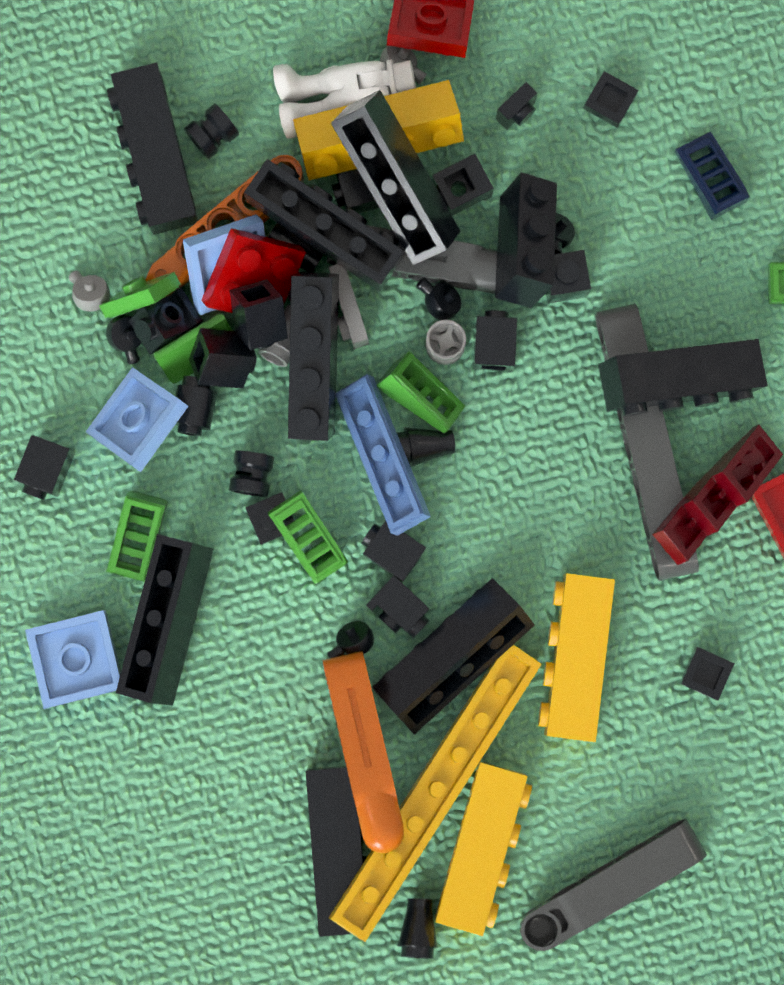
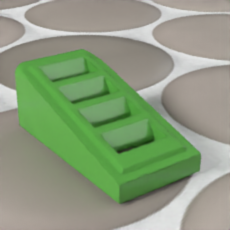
M410 351L394 362L376 385L391 399L442 433L449 430L466 407ZM430 396L433 400L429 402L426 397ZM441 404L447 408L443 414L437 410Z
M301 490L267 512L314 584L319 583L348 563V560ZM301 508L305 510L306 513L285 526L283 520ZM313 522L314 527L296 539L293 538L292 535ZM322 536L324 539L322 542L303 553L302 548ZM331 550V552H329L328 554H326L325 556L311 564V562H313L314 560H316L317 558Z
M129 491L126 494L106 572L145 582L156 536L160 534L165 516L167 500L136 491ZM135 506L154 511V517L134 513L133 508ZM129 522L150 527V533L128 528ZM125 538L145 543V550L125 545ZM120 554L143 559L141 566L119 560Z

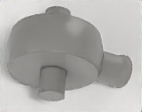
M387 46L382 51L381 62L386 63V60L392 59L395 64L411 60L415 81L421 84L427 74L416 67L417 58L411 49Z
M77 270L70 273L69 280L74 284L72 298L77 307L89 312L100 310L99 305L107 301L110 296V289L106 281L96 275L83 277Z

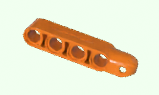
M279 155L271 160L276 165L282 162L300 175L298 180L304 183L302 167L293 156ZM258 171L177 239L175 246L152 264L145 279L146 282L175 272L181 283L179 288H182L189 282L187 263L184 259L183 239L212 230L221 220L227 219L235 222L257 215L265 223L269 219L268 216L259 210H249L244 206L246 200L244 192Z
M363 652L322 660L363 840L372 851L378 853L391 852L402 843L404 827Z

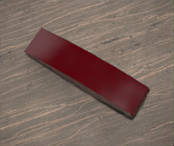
M760 425L754 426L694 485L652 535L677 565L689 561L705 538L718 532L735 508L750 500L781 459L783 453Z

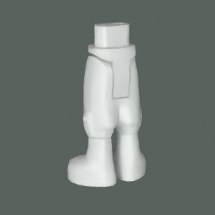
M390 59L386 60V63L381 61H365L342 66L333 65L325 68L319 74L309 76L298 75L288 64H279L273 67L276 90L283 104H279V115L287 139L297 137L293 119L350 105L378 90H381L382 94L387 96L416 88L411 60L395 64ZM319 94H328L321 101L297 103V101Z

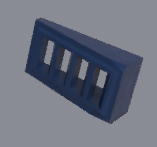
M711 132L675 149L677 157L711 220L745 204L749 200L750 195ZM706 146L708 147L709 154L692 161L689 156L690 154ZM713 160L716 162L717 167L703 174H700L698 168ZM722 174L725 180L708 187L706 181ZM729 187L731 194L716 200L714 194Z

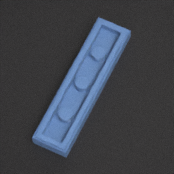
M366 374L336 392V398L390 533L398 536L431 516L380 391L376 386V381L373 376Z

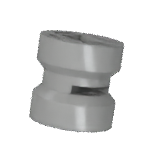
M453 320L437 321L427 332L425 345L427 354L438 364L449 365L455 363L464 353L466 344L465 331L460 324Z

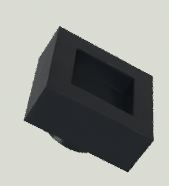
M604 71L583 109L618 128L639 90Z
M525 82L497 109L496 120L506 130L515 122L521 126L536 110L533 105L536 101L537 92Z
M283 492L245 507L261 545L283 537L267 513L286 500ZM291 515L283 520L285 526L294 521L293 516Z
M695 647L679 684L718 701L735 663Z

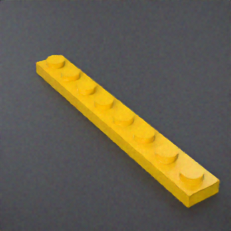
M513 645L489 666L399 807L404 827L402 843L395 850L388 853H378L371 850L330 914V920L366 942L542 665L540 662Z

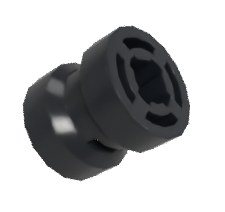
M215 103L205 110V121L203 119L192 121L184 127L188 137L207 159H210L218 152V147L221 145L220 140L231 142L239 136V132L234 124Z
M235 450L233 463L236 466V472L230 478L228 490L245 495L268 497L270 485L267 482V475L273 469L274 457L262 453Z

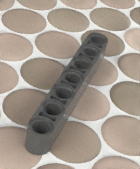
M636 304L595 313L598 335L605 361L617 355L649 352ZM658 406L647 407V413L624 417L623 411L620 410L617 411L618 420L657 580L663 581L698 573L699 564L696 551L689 561L677 565L652 535L683 499L664 414L659 412Z

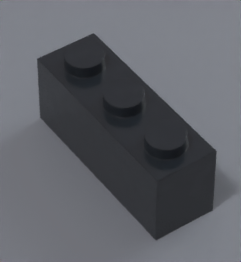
M521 172L500 196L495 298L532 308L553 286L557 183Z

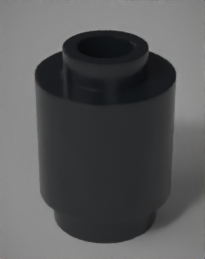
M183 376L182 385H177L175 397L188 405V408L175 424L178 425V433L201 437L202 430H211L217 396L214 386L198 385L195 376Z

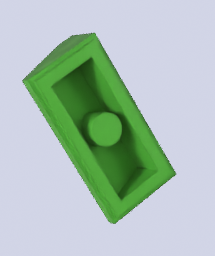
M219 313L154 352L155 359L172 384L183 380V376H189L194 373L189 358L200 328L233 331L223 314Z

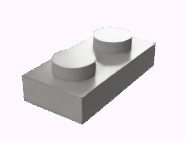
M339 264L329 267L330 273L339 274V303L343 316L338 317V326L343 341L351 339L354 349L369 345L368 336L347 270Z

